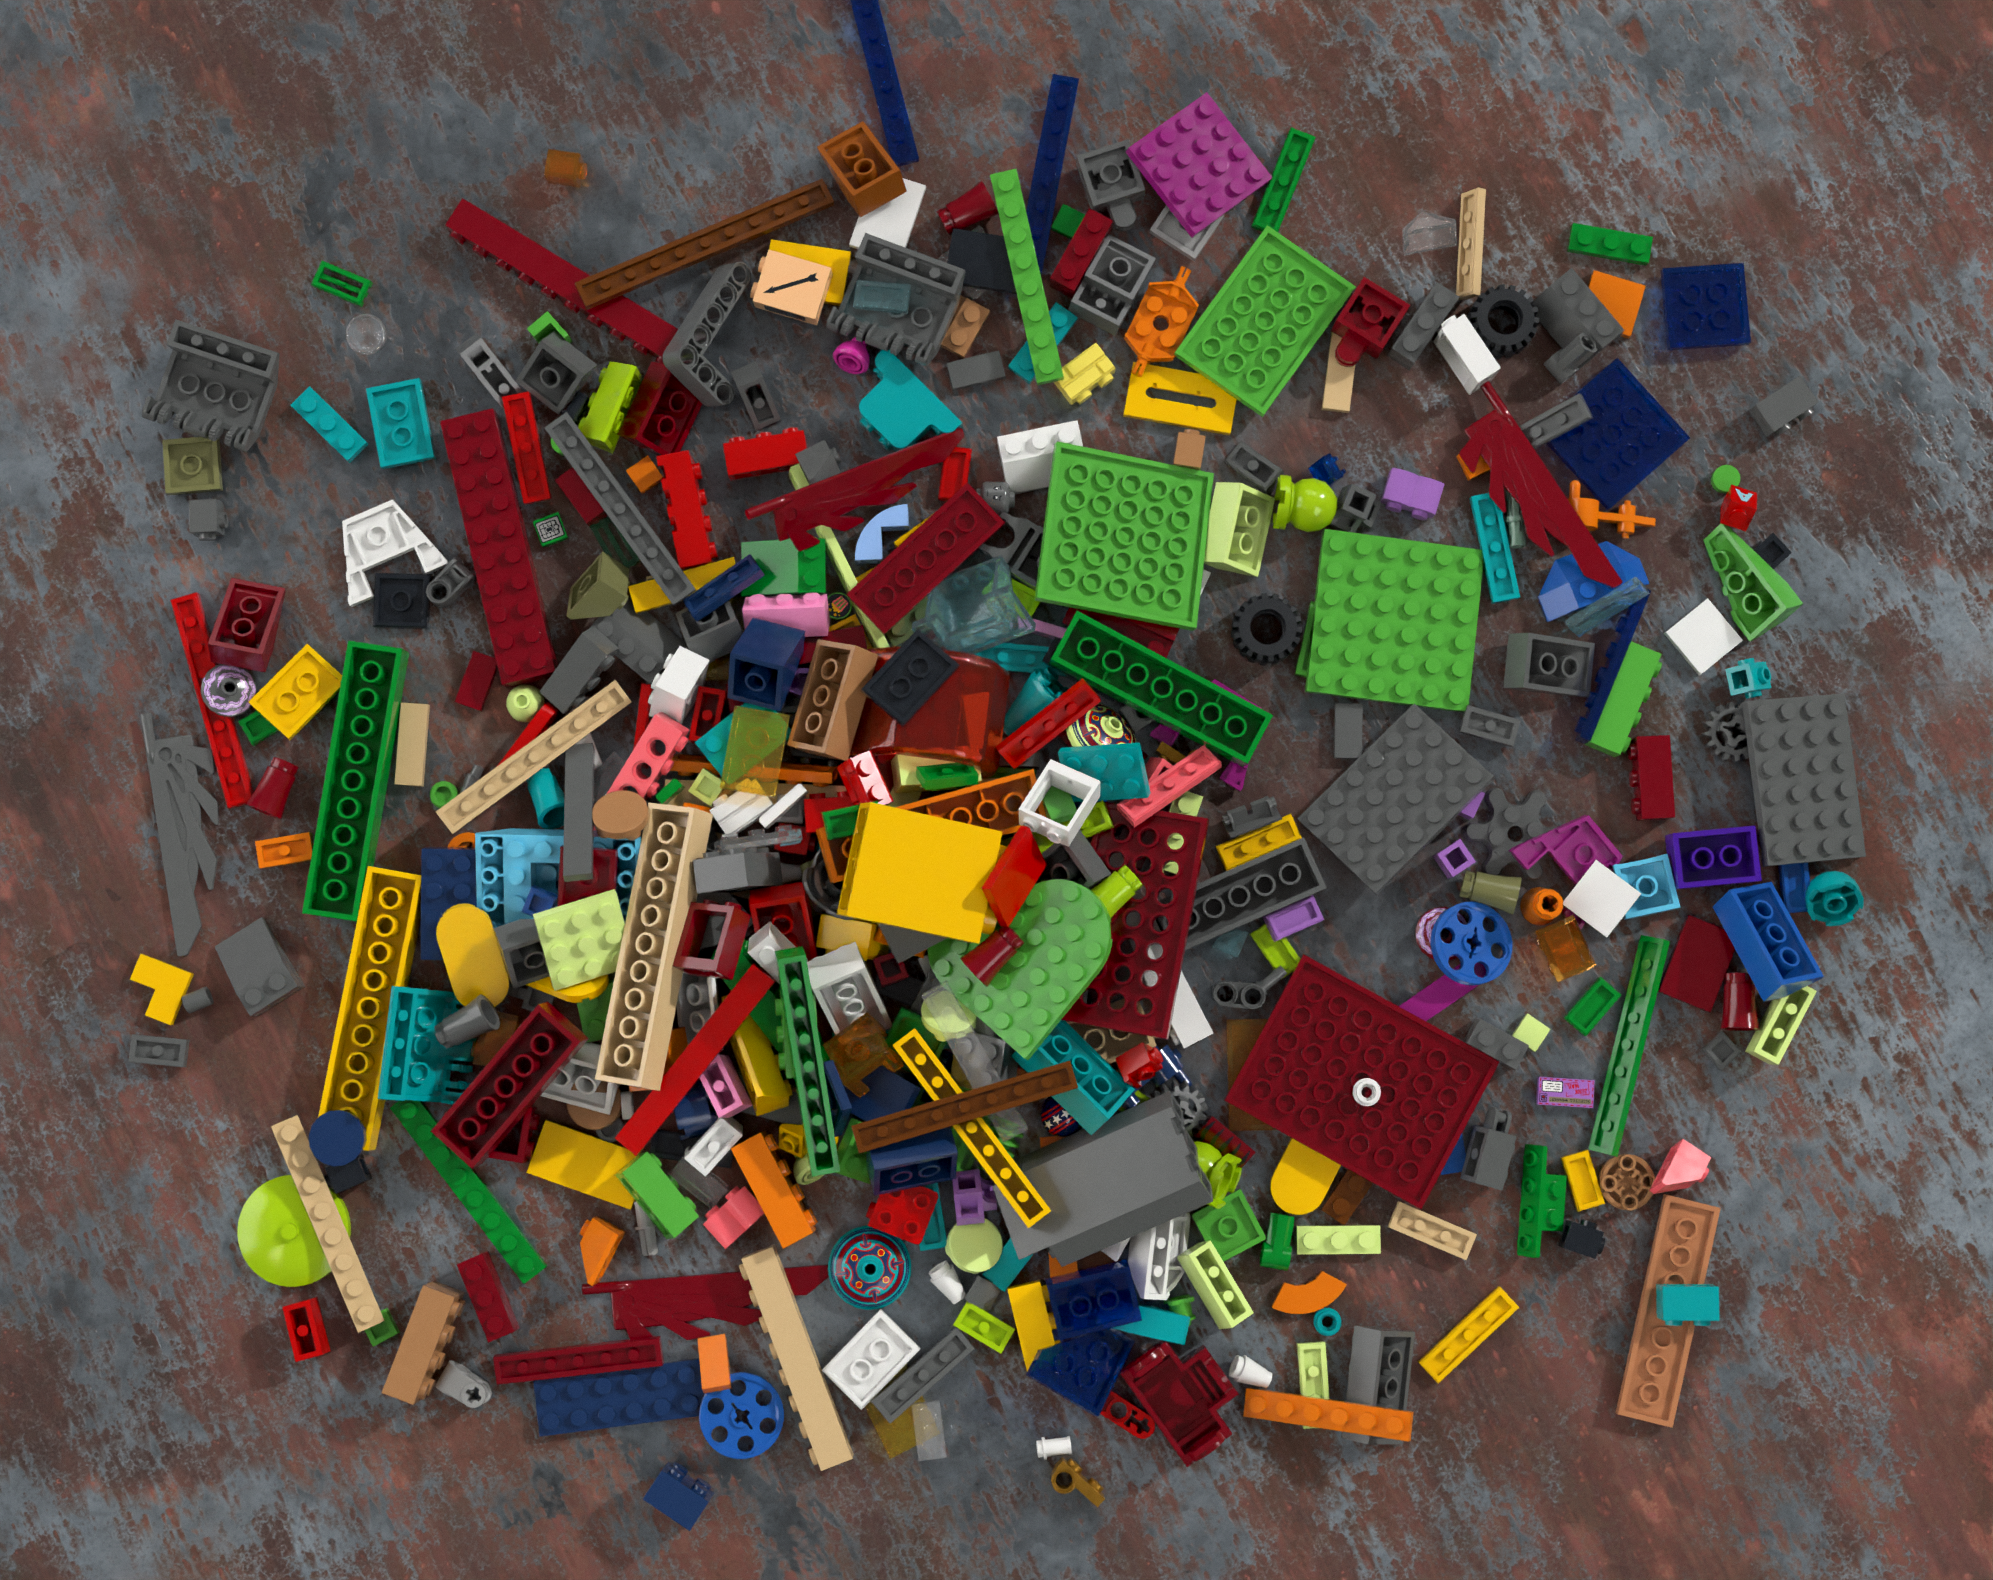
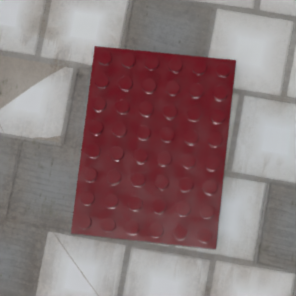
M1303 954L1224 1101L1411 1205L1422 1209L1494 1074L1499 1061ZM1360 1079H1373L1380 1086L1381 1096L1374 1105L1362 1106L1355 1101L1352 1090L1355 1083ZM1369 1087L1362 1089V1096L1368 1098L1371 1095Z

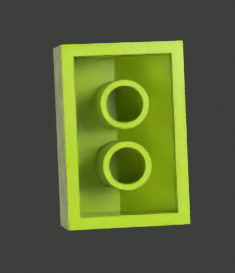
M610 361L608 367L602 369L598 380L601 384L597 393L593 392L588 403L590 410L587 418L583 417L578 426L590 445L613 454L620 437L617 435L643 381V377L636 366Z

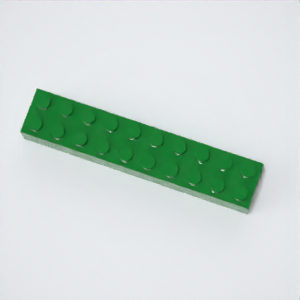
M348 641L302 910L304 914L357 922L368 866L374 867L409 652L402 648Z

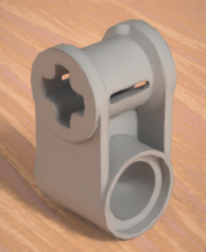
M449 1360L435 1384L439 1391L455 1398L470 1408L481 1406L488 1402L492 1396V1387L486 1380L472 1373L464 1365ZM476 1388L479 1389L478 1394L481 1396L477 1399L474 1398L475 1392L473 1391Z

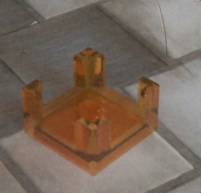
M868 1012L823 1044L830 1060L834 1061L843 1085L859 1098L870 1091L869 1087L861 1080L882 1064L892 1073L904 1066L899 1055L887 1045L884 1037L888 1034L883 1025Z

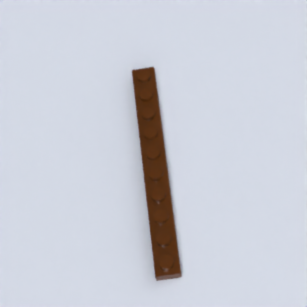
M823 178L575 282V287L586 310H589L834 206V200Z

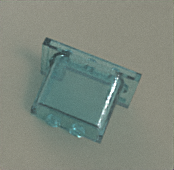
M1002 555L949 575L928 595L925 618L913 622L912 631L915 632L919 629L953 660L958 661L1034 632L1036 623L1013 592L1010 568Z

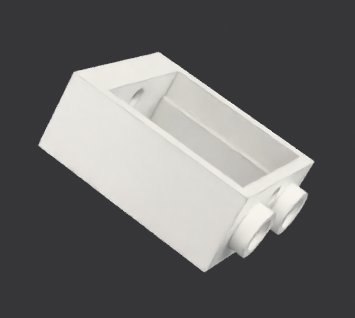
M1465 314L1459 318L1453 315L1441 324L1442 327L1437 330L1438 335L1433 342L1470 395L1480 389V386L1485 382H1491L1501 367Z
M1050 759L1018 809L1019 825L1029 827L1031 832H1037L1046 836L1054 843H1061L1069 847L1100 797V781ZM1051 786L1083 799L1082 804L1067 827L1035 813Z

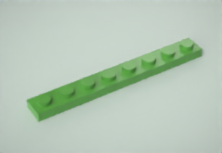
M1017 169L991 174L990 178L1037 386L1064 380Z

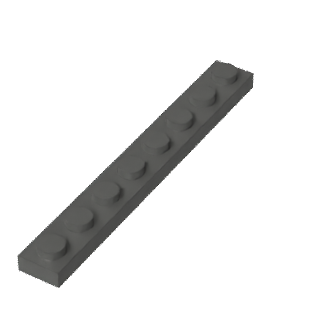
M567 412L544 427L673 606L695 592V587Z

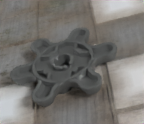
M1495 787L1489 789L1485 794V802L1490 808L1488 820L1483 823L1469 822L1463 827L1462 831L1467 841L1481 842L1488 848V857L1481 866L1482 873L1499 876L1505 866L1514 864L1521 869L1523 876L1528 881L1534 882L1539 880L1543 875V868L1539 861L1526 870L1509 850L1514 846L1557 828L1546 827L1540 821V811L1546 804L1545 794L1539 790H1533L1527 794L1523 803L1514 805L1507 801L1501 789ZM1512 826L1519 827L1522 833L1521 840L1518 842H1513L1508 838L1507 832Z

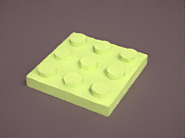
M615 889L533 914L554 991L616 972L625 923Z

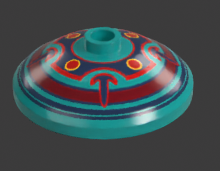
M865 1225L851 1229L835 1243L829 1256L828 1275L834 1291L843 1301L859 1309H879L893 1303L906 1289L911 1276V1259L908 1249L900 1238ZM873 1264L876 1267L875 1272L867 1274L865 1266Z

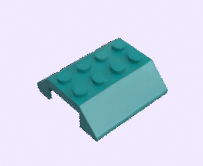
M400 986L391 987L378 1099L454 1104L463 1093L452 1092L450 1088L467 1089L471 1083L467 1081H450L451 1070L459 1071L460 1073L473 1071V1066L453 1064V1061L474 1062L476 1038L446 1049L439 1043L435 1035L434 1026L442 1022L445 1017L458 1011L460 1005H462L454 992Z

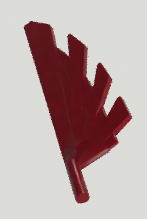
M1487 381L1482 384L1480 388L1494 410L1465 429V433L1470 440L1459 452L1461 459L1470 472L1474 474L1480 455L1491 469L1489 497L1503 513H1506L1505 487L1520 505L1529 540L1549 556L1553 557L1554 552L1545 530L1568 546L1584 577L1612 588L1620 586L1623 581L1491 383Z
M959 427L951 433L940 434L746 509L745 515L748 520L773 511L779 541L790 538L798 551L805 550L820 543L819 539L807 532L808 530L824 525L837 530L847 531L863 523L864 519L856 516H844V514L859 506L894 504L916 488L917 485L914 482L893 485L911 471L945 461L964 438L963 429Z
M828 1264L784 1268L794 1295L809 1294L829 1277ZM741 1271L598 1282L593 1286L588 1283L582 1284L583 1295L611 1293L614 1329H626L630 1339L653 1337L654 1335L646 1327L665 1326L684 1339L691 1340L710 1336L711 1333L687 1323L689 1321L711 1317L746 1326L759 1321V1317H762L760 1309L746 1307L753 1304L749 1295V1291L753 1289L749 1279L746 1281L743 1279Z

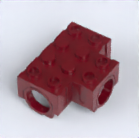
M1161 1340L1120 1370L1124 1380L1186 1467L1210 1454L1224 1442L1225 1438L1227 1439L1232 1435L1231 1430L1217 1410L1239 1393L1204 1344L1196 1349V1352L1192 1355H1188L1183 1360H1180L1169 1343Z

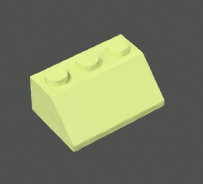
M1216 482L1209 513L1204 564L1216 569L1258 577L1275 498L1243 483Z

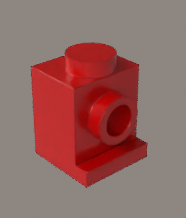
M1143 1042L1115 1058L1124 1082L1137 1089L1142 1087L1140 1081L1152 1078L1155 1072L1163 1068L1161 1064L1163 1057L1156 1047L1153 1048Z

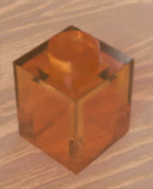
M548 149L544 172L547 182L580 188L581 179L585 180L587 175V163H584L581 154Z

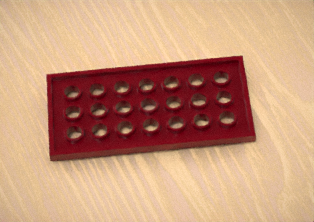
M1105 802L1114 828L1093 835L1091 846L1111 874L1114 871L1118 872L1122 866L1126 865L1145 886L1146 894L1142 899L1130 898L1113 915L1110 922L1111 939H1113L1112 947L1103 967V972L1100 976L1094 978L1061 1020L1168 1040L1209 819L1159 810L1136 827H1133L1117 810V803ZM1120 826H1127L1129 828V836L1125 840H1117L1115 837V831ZM1148 830L1155 831L1156 840L1150 845L1143 844L1142 835ZM1174 835H1181L1184 839V843L1179 849H1171L1169 846V840ZM1115 853H1121L1124 856L1123 864L1117 868L1110 865V857ZM1143 857L1151 860V867L1146 872L1137 870V862ZM1169 862L1177 863L1179 868L1177 874L1172 877L1164 874V867ZM1164 889H1170L1173 892V899L1168 904L1159 902V893ZM1131 912H1138L1141 916L1140 923L1135 927H1130L1126 923V918ZM1160 916L1166 917L1168 920L1167 928L1161 932L1156 931L1153 927L1154 920ZM1127 939L1134 940L1136 944L1135 950L1131 954H1124L1121 951V945ZM1153 944H1160L1163 948V953L1158 959H1151L1148 955V950ZM1120 967H1128L1130 970L1129 979L1125 982H1119L1116 979V971ZM1149 971L1155 972L1158 976L1157 983L1151 987H1147L1143 983V977ZM1089 989H1094L1098 993V999L1094 1004L1088 1005L1084 1002V993ZM1116 994H1122L1125 998L1124 1006L1118 1010L1113 1009L1110 1003L1111 998ZM1143 999H1149L1152 1002L1153 1007L1148 1014H1140L1138 1011V1004Z

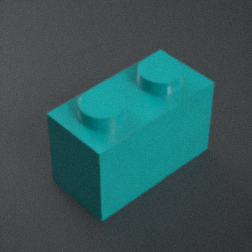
M1656 1284L1657 1318L1665 1321V1325L1682 1326L1683 1321H1693V1325L1711 1326V1321H1720L1719 1286L1713 1284Z

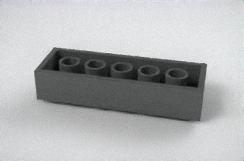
M1303 837L1198 883L1185 950L1326 889L1327 887L1305 838ZM1173 895L1164 898L1159 902L1162 904H1168L1172 901ZM1160 916L1156 920L1161 931H1164L1168 926V920L1166 917Z

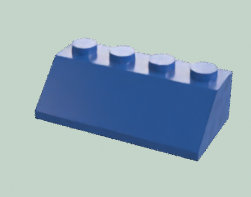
M1772 882L1730 889L1713 906L1763 1002L1784 998L1824 977Z

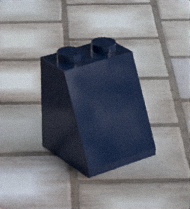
M752 618L730 653L727 698L780 712L803 656L805 631Z
M857 1049L855 1055L851 1053L844 1064L846 1072L841 1081L852 1106L851 1113L864 1121L911 1108L921 1090V1086L915 1077L883 1063L882 1060L860 1049Z

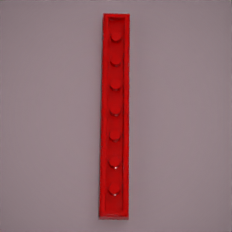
M195 592L170 601L227 808L232 809L245 805L254 793L234 718L219 716L212 712L202 699L200 692L202 680L209 670L219 664L211 662L208 648L211 635L200 595Z
M757 964L751 965L663 1076L660 1091L652 1090L617 1134L615 1139L635 1156L639 1155L775 984L776 980Z

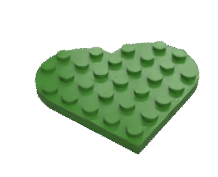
M1047 880L1034 885L1011 922L1010 927L1024 941V944L1017 949V953L997 973L988 987L967 968L960 958L977 947L990 935L981 933L979 944L947 938L928 948V958L939 982L1024 1059L1029 1060L1104 967L1112 947L1111 919L1104 903L1088 888L1069 880ZM998 921L996 923L994 931L999 930L1001 928Z

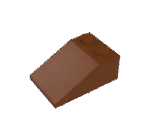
M863 121L817 146L818 152L848 202L860 218L907 192L900 169Z

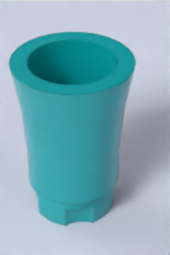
M542 768L529 777L526 783L536 810L539 826L544 829H556L564 826L565 794L549 768Z

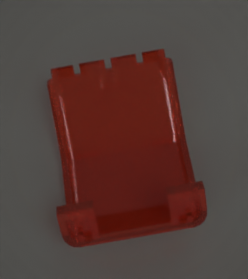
M901 646L866 649L878 654L872 677ZM943 650L960 667L904 728L866 696L849 757H855L871 750L873 756L898 754L957 762L973 766L981 771L982 779L993 776L998 769L1000 753L996 746L1002 742L1010 680L1009 672L992 659L970 653Z

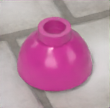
M856 337L851 341L841 343L833 352L835 363L848 373H865L870 362L869 353L866 349L867 344L865 341L856 340Z

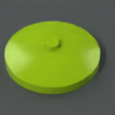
M285 1175L274 1178L257 1188L244 1204L237 1228L239 1247L249 1267L264 1280L286 1287L308 1285L331 1273L329 1263L292 1176ZM329 1189L350 1238L351 1223L347 1207L340 1195L336 1194L334 1189Z

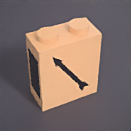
M768 249L767 256H762L759 263L758 272L761 273L759 282L753 283L750 293L754 306L762 310L817 325L833 276L832 269Z

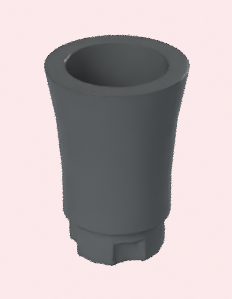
M478 995L469 1004L445 1017L442 1022L437 1023L434 1026L435 1035L439 1043L448 1049L484 1033L499 1029L500 1020L491 1001L484 995Z

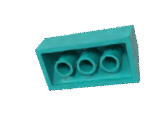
M1061 1020L1029 1060L1024 1059L1016 1051L1011 1055L1027 1073L1066 1061L1071 1062L1078 1088L1052 1097L1090 1135L1094 1134L1108 1121L1135 1090L1131 1085L1125 1083L1123 1077L1066 1021Z

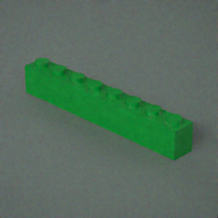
M803 946L774 951L809 1168L812 1177L840 1172L806 954Z

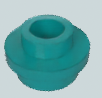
M1322 1308L1316 1312L1313 1324L1316 1331L1321 1335L1332 1336L1341 1327V1317L1332 1308ZM1326 1316L1332 1319V1323L1328 1327L1322 1324V1320Z

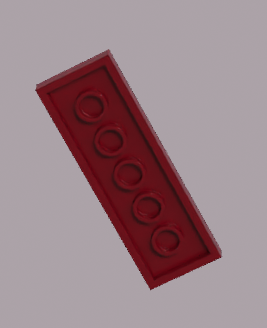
M967 482L851 589L847 596L885 635L993 536L1005 522Z

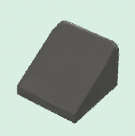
M978 1274L964 1300L989 1312L1001 1289Z

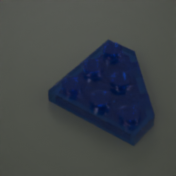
M1108 1327L1045 1347L1037 1351L1026 1376L1091 1415L1099 1417L1135 1341L1120 1331Z

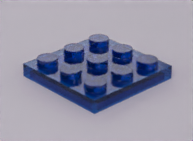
M1744 263L1663 268L1660 271L1667 351L1741 346L1751 343Z

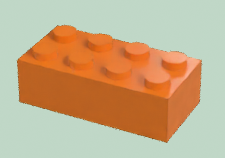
M763 1131L734 1146L731 1150L784 1249L812 1234L817 1229L815 1225L818 1223V1220L811 1207L806 1209L802 1200L805 1198V1195L798 1183L793 1185L789 1177L792 1170L785 1158L780 1160L776 1152L779 1146L773 1134L767 1135L766 1131Z

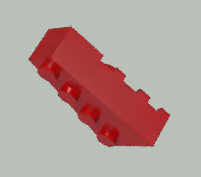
M689 450L656 456L657 464L661 467L664 475L661 483L665 497L669 501L667 511L671 526L673 525L674 527L672 535L679 567L682 571L713 563V558H718L715 542H710L708 532L713 531L710 515L705 516L703 506L708 505L705 489H700L698 479L703 478L700 463H695Z

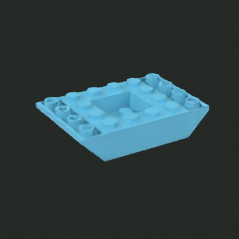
M509 828L475 833L477 908L482 909L489 915L494 928L519 919H534L532 916L521 912L533 885L558 895L560 846L564 845V830ZM594 830L593 848L618 850L616 893L625 923L641 837L635 840L601 838L598 836L597 831Z

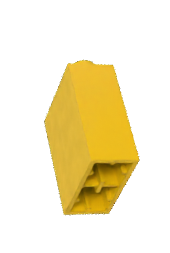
M872 802L860 803L837 915L979 944L981 933L991 935L997 923V919L986 899L982 886L1007 848L1005 845H1000L1002 831Z

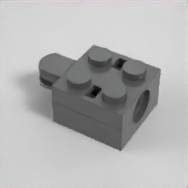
M1128 139L1077 155L1076 167L1090 209L1098 213L1107 211L1109 218L1113 220L1112 226L1118 231H1128L1135 225L1137 215L1133 203L1143 200L1145 195V187L1139 169L1126 154V150L1130 147Z
M977 1017L974 1031L956 1037L950 1076L958 1086L972 1090L1016 1077L1018 1063L1011 1057L1015 1050Z

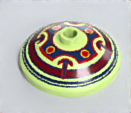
M1098 703L1066 728L1068 739L1073 747L1137 743L1134 732L1127 721L1114 709Z

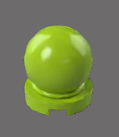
M1280 475L1278 477L1274 498L1279 500L1277 513H1273L1274 529L1285 530L1286 524L1290 522L1296 529L1313 532L1320 531L1331 524L1336 515L1338 504L1334 491L1326 482L1311 478L1302 479L1294 484L1291 482V476Z
M1196 1141L1194 1143L1197 1147L1199 1165L1212 1185L1213 1202L1207 1205L1220 1209L1226 1204L1223 1199L1227 1192L1234 1193L1242 1172V1168L1238 1167L1237 1163L1239 1164L1242 1160L1229 1153L1222 1157L1220 1151L1211 1144Z

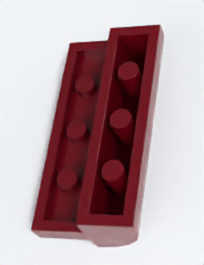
M1071 607L1068 608L1062 624L1069 626L1076 611H1079L1167 658L1180 629Z

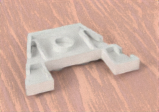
M394 500L385 502L342 521L344 553L347 564L348 603L351 607L374 598L364 573L366 570L413 550H416L426 574L442 569L449 563Z

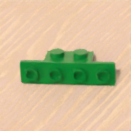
M1525 1144L1517 1240V1255L1539 1258L1542 1230L1563 1231L1567 1176L1546 1174L1547 1146Z

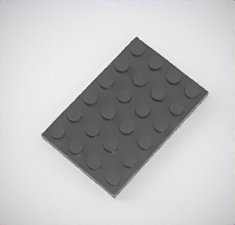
M1845 693L1742 702L1763 867L1866 857Z
M1414 704L1297 819L1377 896L1494 780V776Z

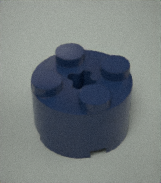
M700 1079L697 1080L674 1109L677 1128L679 1130L684 1129V1133L679 1134L681 1141L703 1136L717 1120L715 1111L709 1110L707 1101H710V1098Z

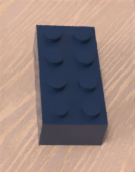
M422 848L421 960H443L437 941L436 928L440 918L447 909L464 903L477 907L475 848Z

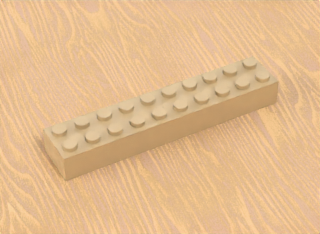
M648 803V820L643 829L595 1080L657 1091L661 1089L683 971L672 965L690 903L697 901L698 894L693 860L703 859V853H706L713 817L711 813L692 807Z

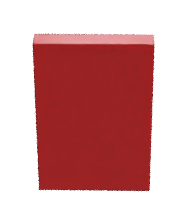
M1026 826L1019 827L982 886V890L999 925L1003 927L1010 926L1047 866L1030 828Z

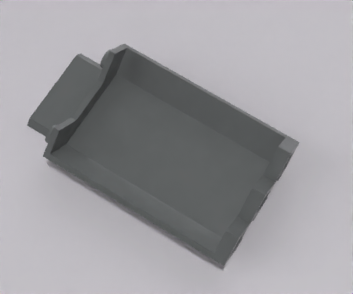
M1171 1091L1110 1117L1092 1135L1083 1129L1022 1156L1021 1171L1051 1210V1212L1030 1228L1026 1227L997 1186H992L1018 1259H1023L1047 1248L1050 1256L1053 1259L1056 1258L1062 1267L1213 1202L1212 1185L1199 1165L1197 1147L1184 1127L1183 1110Z

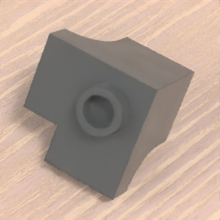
M1354 484L1342 487L1337 499L1338 509L1329 526L1340 531L1353 533L1356 532L1359 525L1368 529L1372 528L1382 503L1375 499L1376 494Z

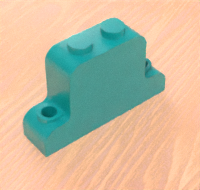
M881 350L875 358L876 367L873 369V372L881 381L860 401L859 411L861 419L859 422L869 433L874 430L881 437L878 441L888 452L892 449L896 452L916 444L931 430L938 436L943 433H951L959 427L963 428L962 422L894 354L890 353V350Z

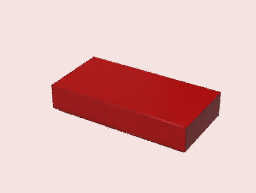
M955 447L945 461H943L938 500L948 501L968 482L972 449Z

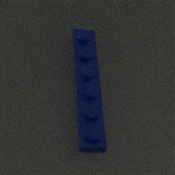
M1641 586L1635 593L1631 591L1626 600L1625 607L1628 610L1625 618L1621 616L1617 622L1615 632L1618 635L1615 642L1611 641L1604 655L1608 660L1605 667L1601 666L1596 674L1594 681L1598 683L1595 692L1590 691L1584 704L1588 709L1584 717H1579L1574 729L1577 732L1575 740L1580 743L1586 744L1592 739L1651 593V590Z

